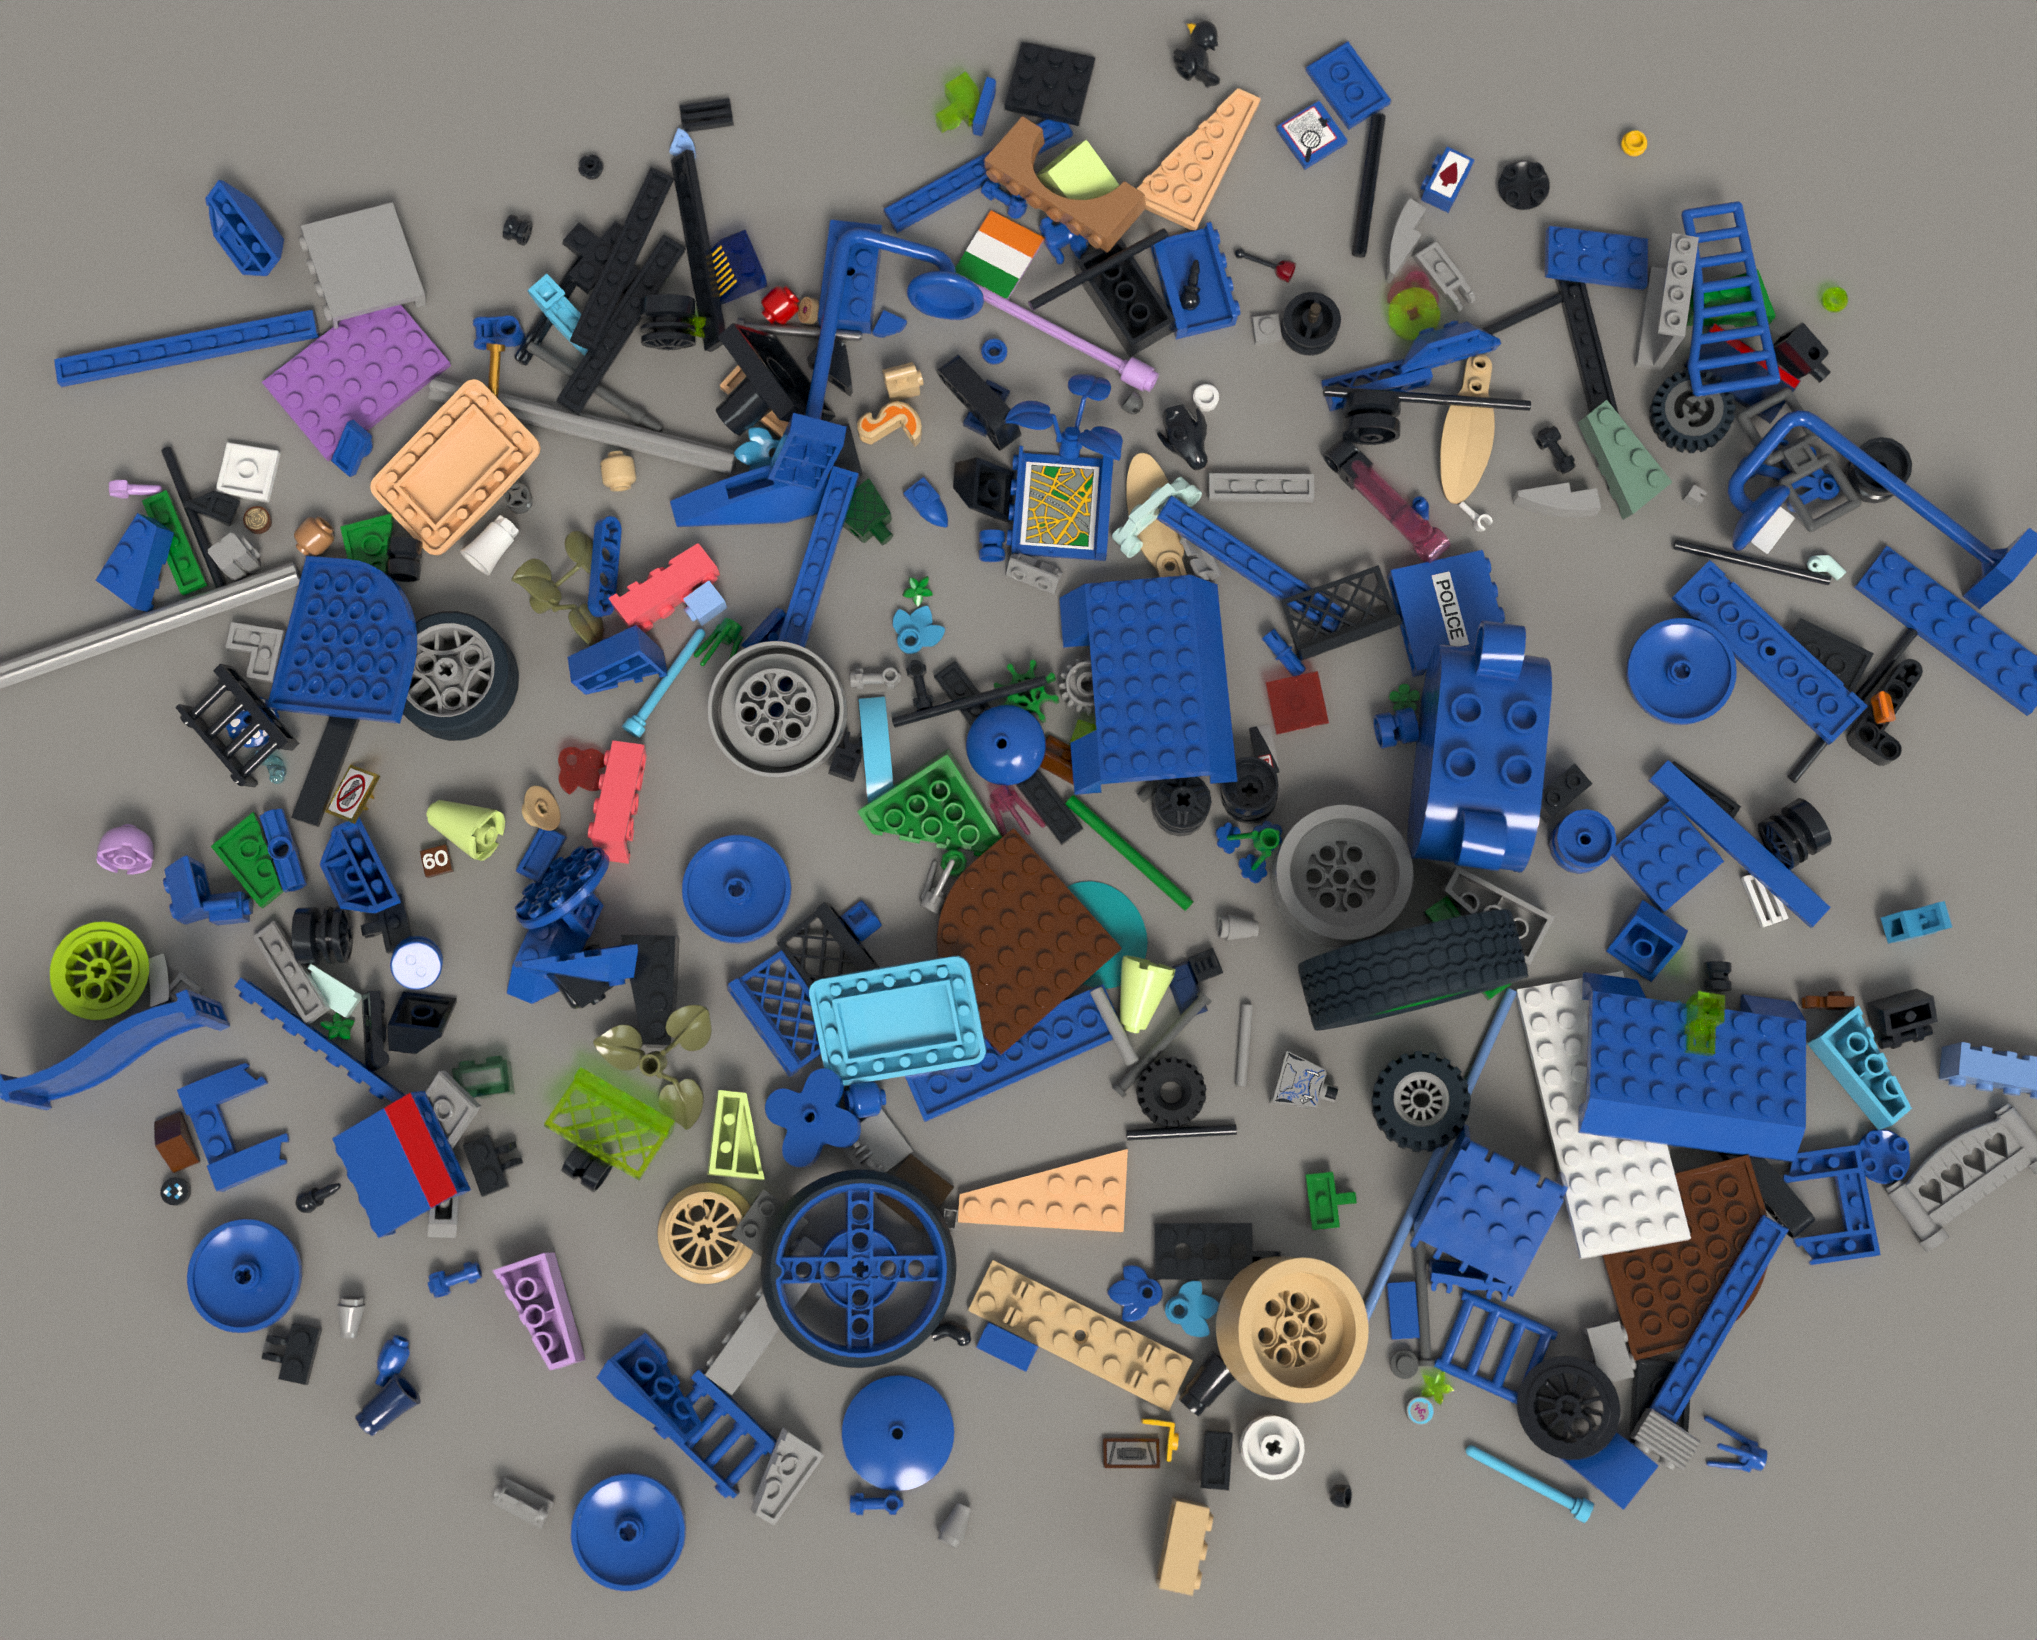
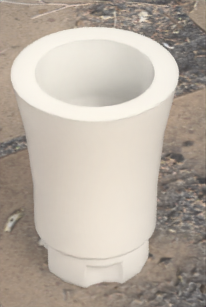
M499 515L478 537L461 550V554L479 571L490 575L501 556L513 543V539L517 536L519 530L507 518Z

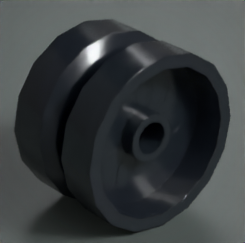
M1360 391L1344 397L1343 415L1346 419L1342 423V437L1360 445H1381L1399 439L1401 422L1397 417L1401 413V399L1393 393L1384 391Z
M1878 437L1868 440L1859 447L1906 483L1911 476L1912 461L1910 453L1901 443L1894 439ZM1848 461L1844 474L1861 501L1875 504L1885 502L1894 496L1861 469Z

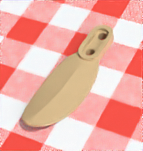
M1479 354L1468 358L1464 367L1461 390L1457 395L1489 397L1488 391L1492 363L1487 356ZM1475 363L1481 364L1483 368L1477 367ZM1472 386L1478 387L1480 391L1473 390ZM1450 405L1443 426L1440 446L1441 484L1444 495L1450 503L1458 504L1466 500L1476 488L1484 473L1494 440L1495 419L1493 408Z
M1146 453L1137 454L1129 466L1127 475L1128 516L1134 507L1146 502L1153 491L1169 483L1158 463ZM1156 519L1137 535L1143 542L1141 551L1150 564L1156 568L1158 577L1187 575L1182 561L1185 549L1179 542L1181 540L1180 534ZM1171 565L1174 567V570L1167 571L1165 567Z

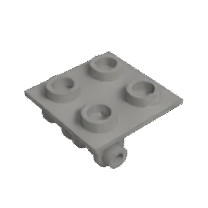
M882 1109L879 1115L867 1117L860 1123L861 1134L856 1143L850 1147L842 1148L857 1169L875 1170L885 1173L914 1152Z

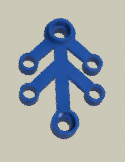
M1783 439L1778 445L1786 446L1790 443ZM1778 446L1773 450V452L1779 450ZM1810 447L1816 456V450L1813 447ZM1744 457V458L1739 462L1738 466L1744 461V459H1745L1746 457ZM1782 459L1781 461L1787 470L1761 464L1749 479L1758 474L1779 480L1791 472ZM1821 468L1811 473L1813 477L1806 476L1791 484L1794 490L1800 486L1811 489L1803 495H1798L1804 505L1817 498L1831 500L1840 491V487L1834 477L1830 474H1825ZM1823 483H1828L1831 490L1825 489ZM1787 501V508L1791 512H1795L1790 502Z

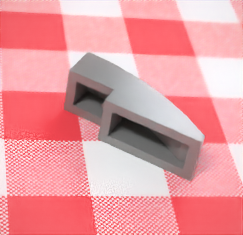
M1409 198L1399 216L1388 249L1386 282L1390 285L1417 247L1422 236L1416 229L1423 220L1427 208Z
M1569 482L1519 490L1512 499L1513 504L1524 509L1557 517L1579 518L1596 516L1601 509L1597 488L1571 492Z

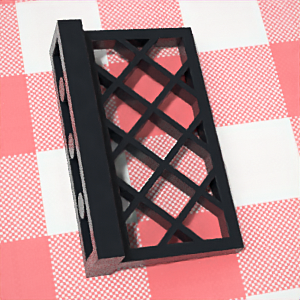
M1379 565L1279 601L1296 648V656L1300 661L1402 624L1399 614H1396ZM1372 573L1375 574L1378 582L1374 592L1361 586L1364 577ZM1360 578L1357 584L1352 582L1353 580ZM1346 583L1355 588L1349 601L1336 595L1341 584ZM1335 587L1333 593L1327 591V589ZM1379 589L1382 593V596L1377 594ZM1358 590L1372 596L1366 609L1353 603ZM1322 592L1330 596L1325 610L1311 604L1316 593ZM1310 596L1308 602L1302 599ZM1375 598L1385 602L1388 613L1378 615L1370 611ZM1334 599L1347 604L1342 618L1328 612ZM1297 601L1306 605L1300 618L1290 614L1287 606L1288 603ZM1309 607L1323 613L1317 627L1304 621ZM1350 607L1364 612L1360 623L1353 624L1345 620ZM1326 615L1339 621L1335 632L1329 633L1321 629ZM1367 615L1374 617L1365 621ZM1293 620L1296 621V622H1298L1296 628H1295V625H1294ZM1343 623L1349 626L1341 629ZM1301 624L1315 630L1310 641L1300 642L1298 631ZM1318 632L1324 635L1316 638Z
M827 902L821 904L812 915L777 942V945L810 987L815 982L812 978H818L819 980L828 977L823 976L825 960L839 961L838 975H842L843 962L854 963L857 967V972L880 968L833 906ZM817 918L824 925L823 937L809 936L810 924ZM805 929L804 935H799ZM828 931L833 936V938H827ZM794 937L804 938L802 954L792 953L786 943ZM808 939L823 940L821 956L807 955ZM827 941H835L840 945V958L825 957ZM844 953H846L850 959H844ZM796 957H802L801 963L797 960ZM806 958L820 959L819 975L808 974L805 970Z

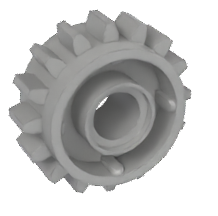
M1086 657L1084 662L1076 659L1074 667L1069 664L1067 665L1066 670L1068 674H1061V680L1066 683L1059 684V690L1065 691L1061 695V699L1069 701L1067 704L1068 709L1074 707L1076 708V714L1079 715L1081 711H1084L1087 716H1090L1091 712L1095 711L1093 691L1086 692L1081 688V684L1086 681L1093 683L1091 661L1089 657Z

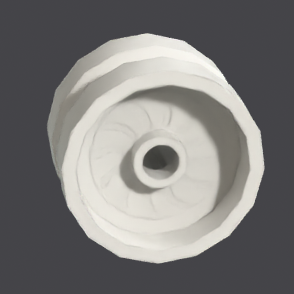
M1273 1414L1260 1415L1251 1420L1242 1430L1239 1440L1240 1455L1245 1465L1258 1476L1270 1480L1283 1479L1294 1473L1302 1463L1305 1452L1303 1437L1298 1428L1288 1419ZM1267 1442L1275 1443L1276 1448L1274 1451H1268L1269 1449L1266 1448Z

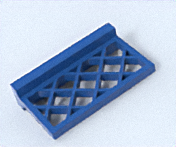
M782 950L739 979L736 978L728 984L727 991L789 1078L821 1055L820 1048L814 1051L815 1045L819 1046V1041H816L815 1021L800 1019L802 1005L811 1006L809 988ZM779 959L786 967L785 978L769 975L770 965ZM767 968L766 974L760 973L761 971ZM788 973H790L794 979L788 978ZM752 977L765 979L763 992L751 991L745 982ZM768 979L784 982L781 996L765 993ZM787 983L799 985L802 990L800 999L784 997ZM804 994L809 999V1001L803 1000ZM755 996L761 997L760 1003ZM764 998L780 1001L778 1015L766 1013L763 1008ZM783 1001L799 1004L797 1018L781 1015ZM771 1018L777 1019L776 1025L771 1020ZM780 1020L796 1023L794 1037L781 1034L779 1031ZM799 1023L815 1026L813 1040L797 1037ZM786 1040L793 1041L792 1048ZM796 1042L812 1045L810 1055L803 1060H800L794 1052Z

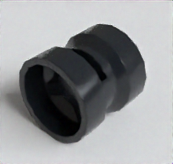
M1724 961L1704 962V972L1707 974L1704 981V991H1732V982L1728 976L1732 972V963Z

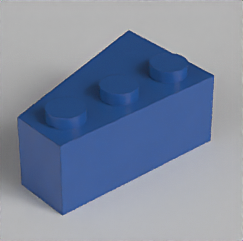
M137 513L99 573L96 581L134 609L145 612L152 611L154 605H151L155 589H159L160 586L159 574L162 564H166L174 532L156 519Z
M637 625L567 657L571 683L585 695L617 688L618 683L634 679L635 683L643 682V677L659 674V677L668 676L664 651Z

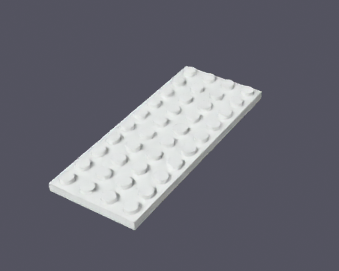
M1623 971L1602 974L1625 978ZM1583 978L1517 989L1516 999L1558 1173L1565 1174L1569 1187L1564 1198L1579 1259L1691 1239L1667 1145L1578 1133L1579 1105L1586 1101L1589 1001L1582 1000Z

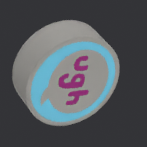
M1417 1396L1408 1401L1405 1412L1407 1418L1413 1424L1426 1425L1432 1421L1435 1415V1408L1429 1399Z

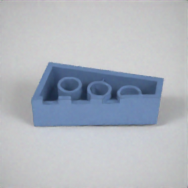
M1966 1042L1942 1047L1939 1080L1949 1081V1086L1966 1087V1084L1976 1085V1090L1992 1092L1993 1088L2003 1089V1094L2020 1096L2022 1092L2030 1094L2031 1099L2037 1100V1057L2024 1055L2022 1059H2019L2017 1053L2010 1051H1995V1054H1993L1990 1047H1970L1971 1043Z

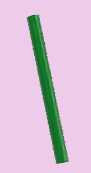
M1073 794L1065 803L1067 807L1178 906L1186 911L1193 904L1194 901L1079 798Z

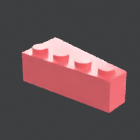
M699 543L671 559L668 563L670 567L666 569L660 567L650 572L647 581L644 583H637L635 581L627 586L628 591L623 596L619 597L616 593L609 597L616 613L628 628L637 625L644 633H647L652 629L654 622L660 618L665 619L675 611L674 608L682 602L685 603L683 599L707 581H710L711 584L717 581V576L720 575L719 570Z
M612 740L611 749L605 752L604 765L607 767L605 774L601 773L599 789L601 794L600 798H595L593 812L596 814L595 821L589 824L588 838H591L593 847L602 848L612 862L629 864L630 853H628L627 841H633L634 819L631 816L637 815L639 806V794L635 792L636 790L641 791L647 758L643 744Z

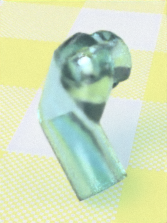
M271 754L261 765L267 767L270 774L269 779L272 783L281 784L284 781L287 770L283 760Z

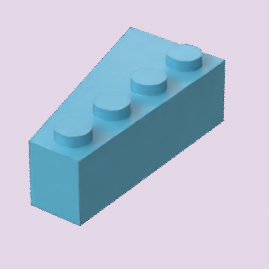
M1858 1005L1844 1012L1807 1044L1875 1127L1881 1130L1895 1124L1912 1108L1897 1078L1892 1076L1886 1064L1888 1061L1884 1053H1880L1873 1039L1875 1036L1871 1028L1866 1026L1861 1016L1863 1012Z

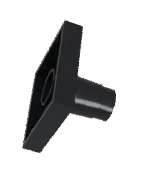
M732 323L718 338L745 373L746 377L716 407V413L721 421L733 433L741 436L771 411L774 412L779 420L786 422L790 421L793 413L805 416L811 381L778 337ZM824 400L821 420L830 422L836 415Z

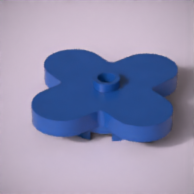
M821 1068L813 1071L808 1076L801 1093L782 1088L772 1092L766 1100L765 1112L768 1119L772 1123L787 1129L782 1144V1154L786 1162L794 1167L807 1168L812 1166L818 1160L823 1145L829 1144L838 1148H847L856 1143L860 1137L861 1124L858 1117L852 1112L841 1109L839 1106L844 1090L843 1081L839 1074L830 1069ZM814 1114L815 1118L810 1122L811 1116Z

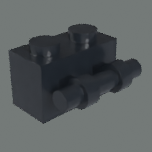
M1917 988L1867 1003L1871 1028L1886 1035V1037L1877 1041L1880 1049L1889 1047L1896 1049L1906 1042L1913 1041L1916 1043L1923 1041L1925 1037L1933 1034L1932 1027L1928 1024L1938 1022L1934 996Z

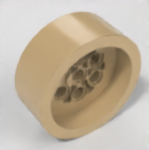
M1285 1256L1258 1260L1248 1265L1234 1277L1226 1288L1218 1307L1216 1337L1221 1357L1230 1373L1240 1384L1261 1396L1296 1403H1311L1329 1398L1343 1389L1355 1376L1367 1349L1368 1318L1360 1293L1343 1272L1321 1260ZM1294 1294L1296 1297V1303L1292 1307L1290 1303V1298ZM1269 1301L1271 1303V1311L1267 1314L1265 1306ZM1312 1314L1314 1322L1313 1325L1310 1327L1308 1324V1319ZM1286 1322H1288L1289 1324V1330L1287 1334H1285L1283 1330V1326ZM1261 1329H1263L1264 1338L1260 1342L1258 1338V1333ZM1305 1342L1307 1344V1351L1303 1355L1301 1347ZM1280 1349L1282 1351V1358L1278 1362L1276 1354Z

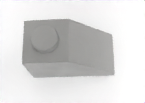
M459 1196L451 1197L429 1210L427 1237L456 1238Z

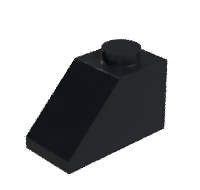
M835 337L828 381L848 396H851L853 388L846 345ZM817 346L807 357L808 366L812 370L814 369Z

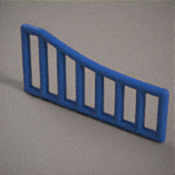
M1736 201L1683 210L1681 217L1685 235L1699 237L1698 243L1738 237L1741 247L1740 252L1701 258L1699 246L1697 247L1692 282L1694 316L1688 361V372L1693 394L1699 397L1778 384L1781 378L1742 203ZM1733 213L1736 227L1696 233L1693 219ZM1744 262L1747 276L1703 283L1702 268ZM1747 286L1750 288L1752 301L1704 308V293ZM1755 311L1756 326L1702 334L1703 320L1705 318ZM1760 336L1763 350L1699 360L1700 348L1703 344ZM1766 361L1768 375L1702 385L1701 370Z

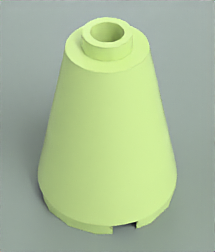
M438 800L432 803L427 810L428 823L472 859L484 861L490 857L499 845L495 842L498 834L503 836L505 830L504 815L496 809Z
M1123 956L1119 1020L1124 1025V1030L1133 1033H1139L1140 1029L1146 1030L1174 977V968L1160 963L1158 965L1150 962V960L1138 957Z

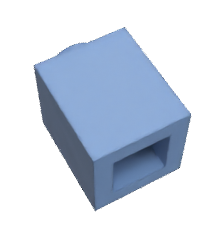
M707 581L683 599L687 606L683 610L692 622L697 620L701 626L727 608L724 599L710 581Z

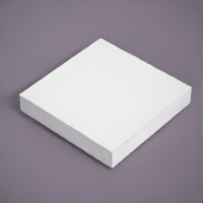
M227 442L215 491L231 497L269 503L281 453L278 450Z

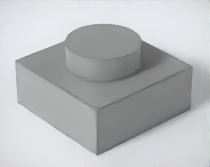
M1278 314L1252 317L1255 345L1281 342L1282 335Z

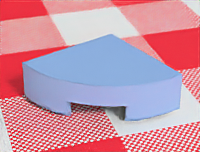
M678 128L669 150L670 154L677 156L688 149L694 151V157H696V150L692 139L687 132Z

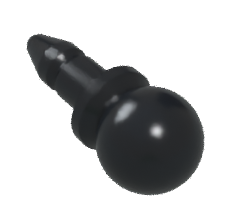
M1197 259L1193 261L1190 267L1188 286H1183L1184 292L1179 298L1182 308L1188 311L1196 309L1200 303L1198 293L1201 291V288L1196 287L1199 279L1198 274L1200 273L1199 261Z
M334 1183L321 1189L312 1188L310 1191L301 1192L295 1201L297 1209L302 1213L313 1212L317 1207L324 1204V1199L334 1195L341 1188V1184Z

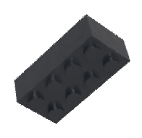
M1120 238L1108 253L1101 248L1097 249L1076 262L1075 275L1124 250L1127 246ZM1134 257L1082 284L1129 357L1174 332L1175 318Z

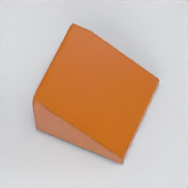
M1881 691L1870 699L1877 724L1896 720L1891 696L1888 693Z

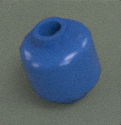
M875 1081L852 1083L848 1091L844 1092L846 1111L852 1112L858 1118L879 1115L882 1106L886 1105L884 1089H880Z

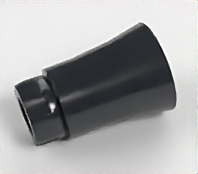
M1210 1350L1199 1370L1185 1387L1187 1390L1181 1394L1178 1400L1199 1417L1206 1409V1406L1209 1408L1216 1398L1236 1379L1226 1367L1223 1359Z

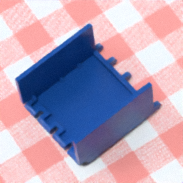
M1464 1125L1414 1220V1236L1410 1246L1416 1248L1419 1240L1436 1248L1433 1258L1438 1260L1442 1252H1445L1461 1260L1458 1268L1459 1271L1464 1273L1469 1264L1487 1273L1484 1279L1485 1284L1490 1285L1494 1277L1509 1284L1510 1287L1508 1288L1507 1295L1513 1297L1563 1204V1197L1569 1187L1565 1174L1561 1172L1558 1173L1555 1181L1545 1177L1539 1186L1537 1183L1540 1179V1174L1520 1164L1515 1173H1513L1511 1170L1515 1162L1496 1152L1492 1153L1489 1160L1485 1159L1489 1149L1470 1140L1469 1126Z

